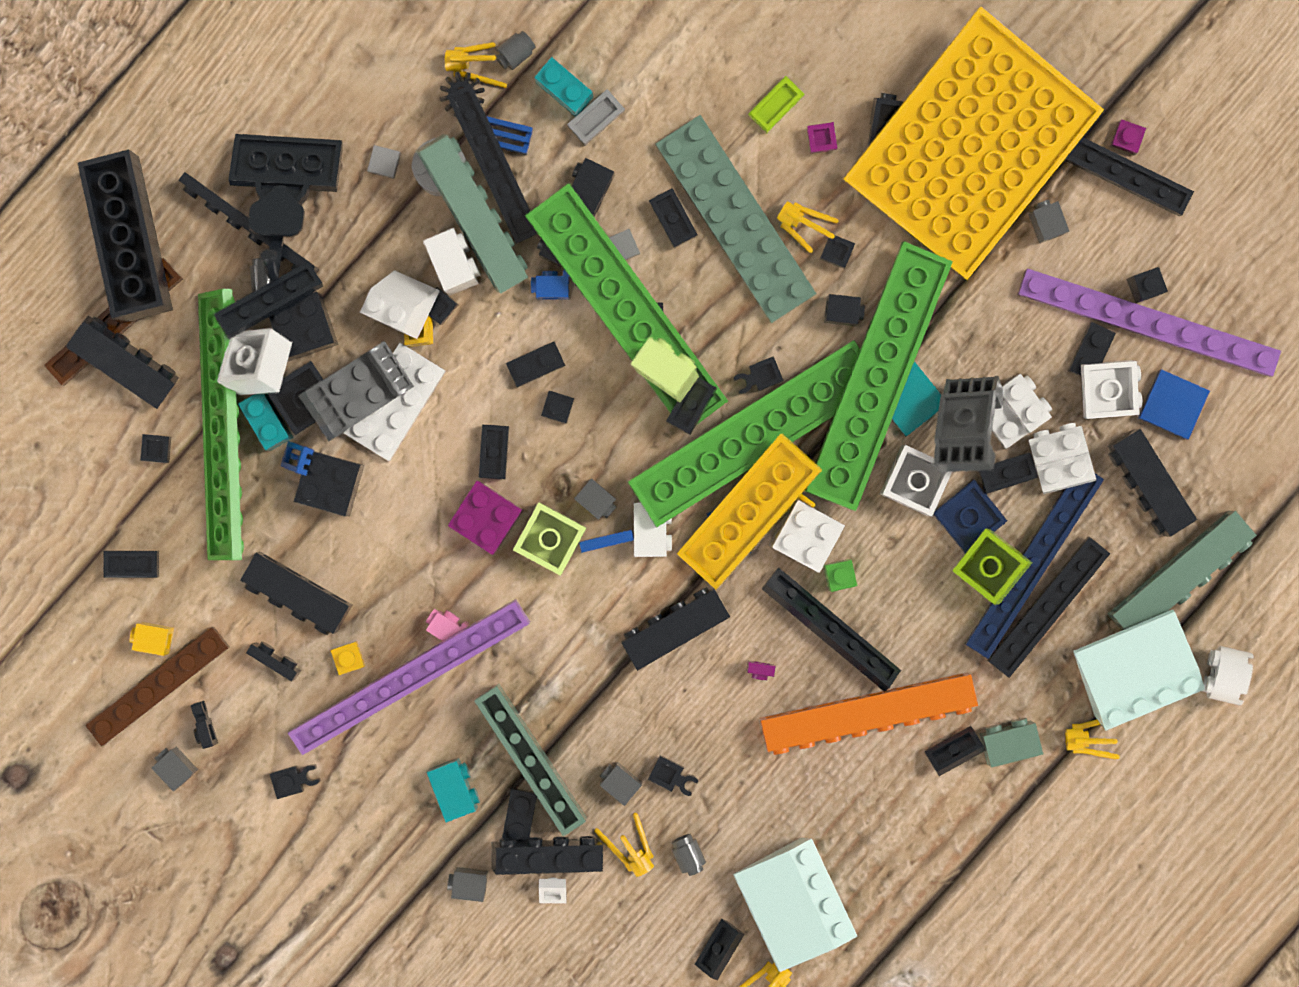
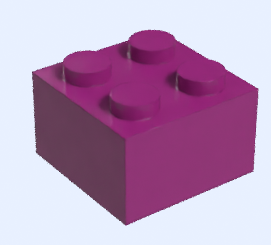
M476 481L449 522L448 527L494 555L524 509L484 483Z

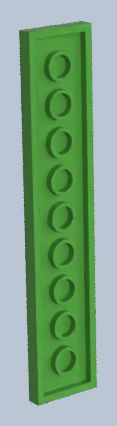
M569 183L525 215L631 361L634 360L650 337L655 341L661 338L672 346L671 349L675 351L674 354L679 357L682 353L694 362L695 370L700 379L717 388L697 424L728 402L722 391ZM644 378L671 413L677 400Z
M905 241L901 243L817 458L816 464L822 471L805 489V492L852 511L857 510L953 261Z
M218 289L198 294L207 560H242L244 543L241 539L243 516L240 512L242 489L239 485L241 462L238 458L240 435L237 431L239 408L236 404V392L217 382L230 339L228 340L214 317V313L235 302L232 296V289Z
M855 340L628 481V484L655 527H659L751 469L780 434H784L791 442H794L832 418L860 350Z

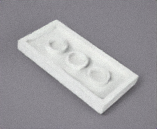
M402 343L398 344L393 355L414 387L344 432V434L387 461H391L446 372Z

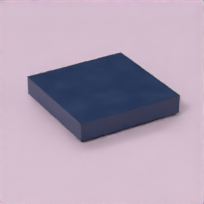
M975 480L969 482L933 513L934 517L964 554L968 552L985 529H991L995 532L1008 521Z

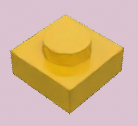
M427 317L417 339L404 334V345L407 347H417L433 344L432 318Z
M357 641L330 650L339 675L365 667Z

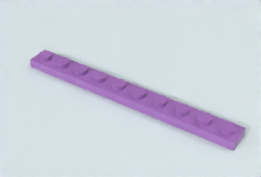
M1028 268L1025 270L1018 292L1019 296L1269 377L1274 375L1281 354L1280 350Z
M515 599L291 729L288 734L300 753L304 755L529 625L530 620Z

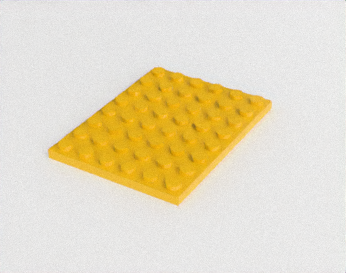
M978 7L847 172L843 180L932 253L953 261L951 268L968 280L1104 109L985 9Z

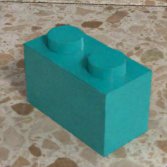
M553 57L548 60L534 77L539 87L575 117L594 98L593 92Z
M268 393L254 394L238 404L266 451H272L294 438Z
M457 758L427 771L446 823L477 810V803H480L476 788H471L467 779L471 776L465 762L461 764L460 759Z

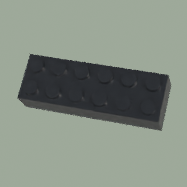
M127 149L78 162L111 319L120 323H126L173 311L139 156Z

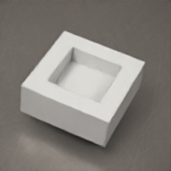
M539 879V903H566V879Z

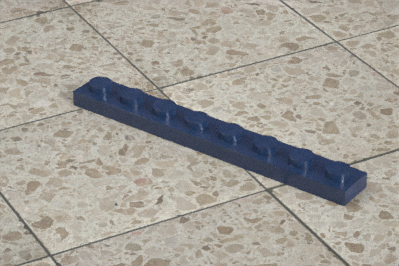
M1095 474L1097 481L1063 490L1022 554L1033 563L999 605L990 603L965 642V645L985 658H990L1104 481L1102 477Z

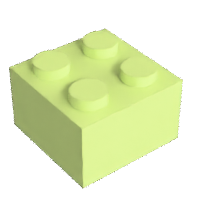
M650 337L631 365L641 376L678 402H681L699 377L695 370L696 366L684 354L681 353L679 357L674 354L675 351L671 349L672 346L661 338L655 341Z
M539 502L513 550L561 576L587 527Z

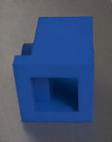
M563 270V276H558L557 271H543L542 276L531 277V293H536L537 300H569V275L565 270Z

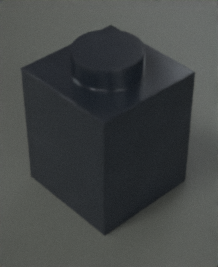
M1159 267L1126 279L1136 304L1168 292Z
M829 294L826 300L824 323L857 326L859 320L863 321L865 305L861 304V297Z

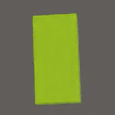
M785 76L750 111L748 116L768 133L805 94Z

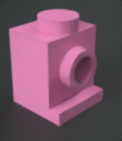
M434 609L426 620V623L429 624L426 631L444 641L467 628L469 623L465 621L461 625L458 623L460 618L450 611L446 610L443 613Z

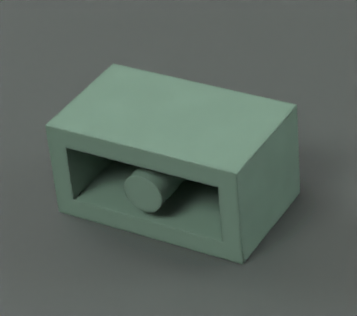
M1020 718L1011 721L1012 725L1003 728L1001 724L986 727V732L979 734L986 750L984 754L987 765L992 768L1043 755L1036 723L1031 720L1027 721V718Z

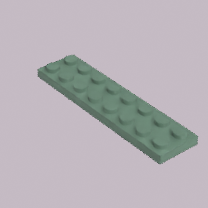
M701 115L656 143L659 152L770 323L775 322L817 294Z

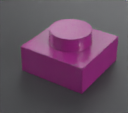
M1121 119L1110 146L1136 155L1146 128Z
M834 122L807 126L810 154L838 149Z
M748 660L746 671L747 673H752L753 679L767 681L768 676L774 677L776 666L774 664Z

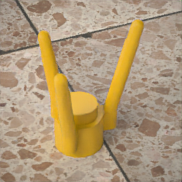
M491 42L446 50V71L453 72L454 77L455 72H460L461 77H465L467 72L464 69L469 68V61L496 60L495 55H469L468 53L494 48L496 44ZM471 73L470 79L472 80L479 78L482 83L507 88V84Z
M787 201L781 209L777 220L782 222L780 227L786 230L809 253H812L813 249L791 226L797 228L801 222L831 239L835 237L833 233L806 219L804 213L835 224L839 222L837 218L803 207L797 202L792 204Z
M1097 719L1081 724H1072V729H1066L1065 743L1067 750H1072L1073 753H1084L1105 758H1120L1118 754L1084 748L1089 747V744L1118 743L1117 739L1089 738L1088 731H1083V729L1100 725Z
M633 813V817L644 851L641 849L634 850L627 838L622 835L620 839L629 852L627 858L598 828L594 829L597 836L624 863L629 872H634L636 877L646 874L654 867L650 860L654 855L649 849L638 813Z
M768 961L762 969L739 987H748L765 973H767L765 979L770 982L768 987H786L791 981L789 977L792 975V971L786 969L779 972L775 963L772 964Z

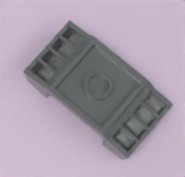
M383 341L300 394L299 398L327 440L331 441L413 388L414 385L386 342Z
M999 376L946 379L944 392L940 398L934 438V466L940 473L993 470L996 455L990 441L995 409H1001L1003 404V388Z

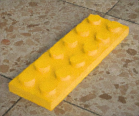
M780 434L677 554L715 590L718 589L819 475L822 469L784 434Z

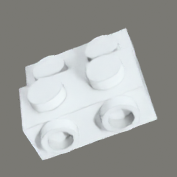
M1124 360L1081 365L1083 417L1085 419L1139 415V408L1142 407V395L1138 392L1141 369L1137 365V361Z
M1021 374L1016 375L1002 385V408L995 409L992 432L1004 449H1007L1052 418L1049 414L1052 410L1045 398L1039 399L1033 391L1036 389L1034 382L1029 376L1023 378Z
M1075 423L1065 424L1059 427L1060 432L1050 434L1049 430L1039 431L1033 434L1034 439L1029 440L1043 494L1097 481L1082 426L1076 427Z

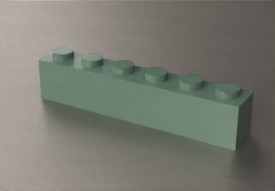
M443 134L415 150L495 290L501 294L528 278L524 271L528 269L521 255L516 256L511 248L515 246L511 236L507 231L505 233L502 232L498 225L502 221L494 208L490 210L485 200L488 199V196L481 185L476 186L472 176L475 173L467 161L463 162L458 153L461 152V148L455 138H449L448 135Z
M1227 511L1107 613L1108 616L1122 631L1170 611L1177 603L1178 605L1183 604L1191 597L1190 592L1198 586L1200 588L1212 579L1210 575L1216 569L1222 570L1232 562L1231 557L1236 552L1242 553L1252 545L1251 540L1256 534L1236 511Z
M497 684L477 697L475 703L563 837L585 823L587 816L501 685Z

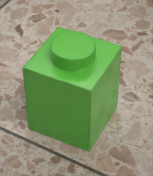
M851 559L823 565L830 592L858 586Z

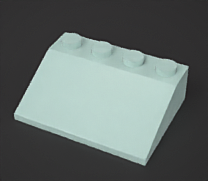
M1173 609L1073 651L1094 716L1105 731L1205 690L1199 667Z
M799 838L733 874L779 972L834 950L857 937L812 839Z

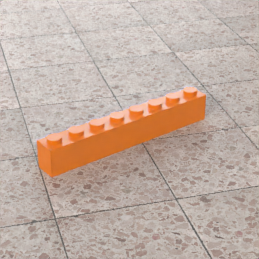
M966 672L893 688L885 692L879 691L760 718L767 751H773L774 755L789 752V747L799 745L800 749L814 747L816 741L825 740L826 743L841 741V736L848 734L855 738L867 735V730L877 728L878 732L894 729L893 725L898 723H904V726L919 724V719L930 717V720L945 718V713L956 711V715L972 712L971 707L978 706L972 675Z

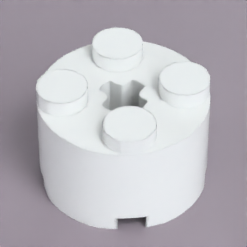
M1218 646L1217 650H1210L1207 665L1212 667L1210 676H1205L1203 679L1205 690H1202L1207 692V698L1241 706L1244 701L1239 700L1240 695H1246L1250 685L1253 665L1248 664V658H1253V653Z

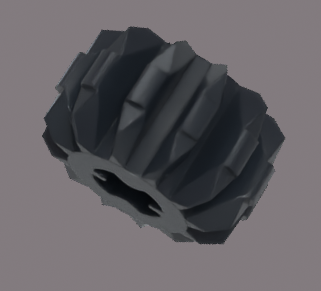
M455 72L457 82L454 83L450 77H447L445 80L451 87L441 86L440 90L451 94L459 90V87H465L470 84L474 88L480 82V79L476 78L472 83H469L471 73L467 72L464 81H461L460 72ZM484 88L475 90L476 94L485 92ZM447 96L440 97L441 102L448 100ZM478 97L480 103L483 104L485 100ZM451 104L445 107L447 112L452 109Z

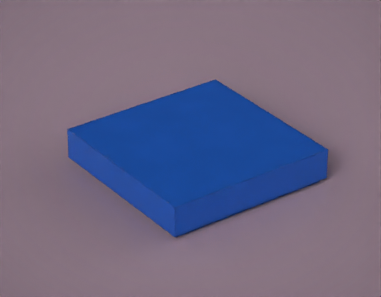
M1160 369L1138 419L1189 440L1210 390Z

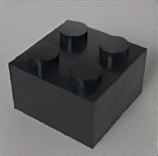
M317 291L269 317L273 330L292 342L288 362L339 345L323 296Z
M312 361L283 378L279 392L268 393L295 435L316 422L299 398L300 394L324 380Z
M314 451L313 455L307 454L306 458L311 460L310 465L304 464L303 469L308 470L306 476L301 474L294 502L345 517L350 516L365 465Z

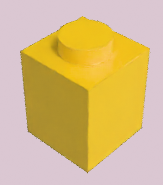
M146 622L137 623L130 633V643H133L132 650L161 656L168 655L170 653L174 628Z

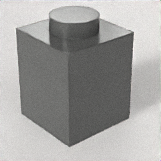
M1045 200L1035 204V210L1028 214L1039 244L1069 232L1058 201L1050 204L1049 200Z
M592 478L574 498L598 520L602 516L607 519L616 508L613 504L616 499Z
M178 747L170 751L165 748L154 758L157 763L152 767L154 772L173 792L198 771L197 767Z
M618 762L614 766L609 764L599 776L602 778L600 786L624 806L642 786V782Z
M456 867L454 874H449L447 890L452 891L451 898L483 902L486 894L488 871Z

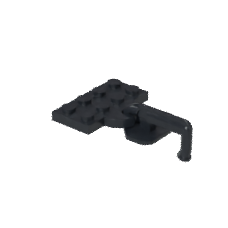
M235 134L228 181L230 186L256 187L259 200L250 207L248 225L250 230L256 235L271 236L269 249H265L260 253L266 275L271 281H275L279 277L284 237H293L302 231L305 211L301 205L307 200L310 191L337 192L343 151L342 140Z

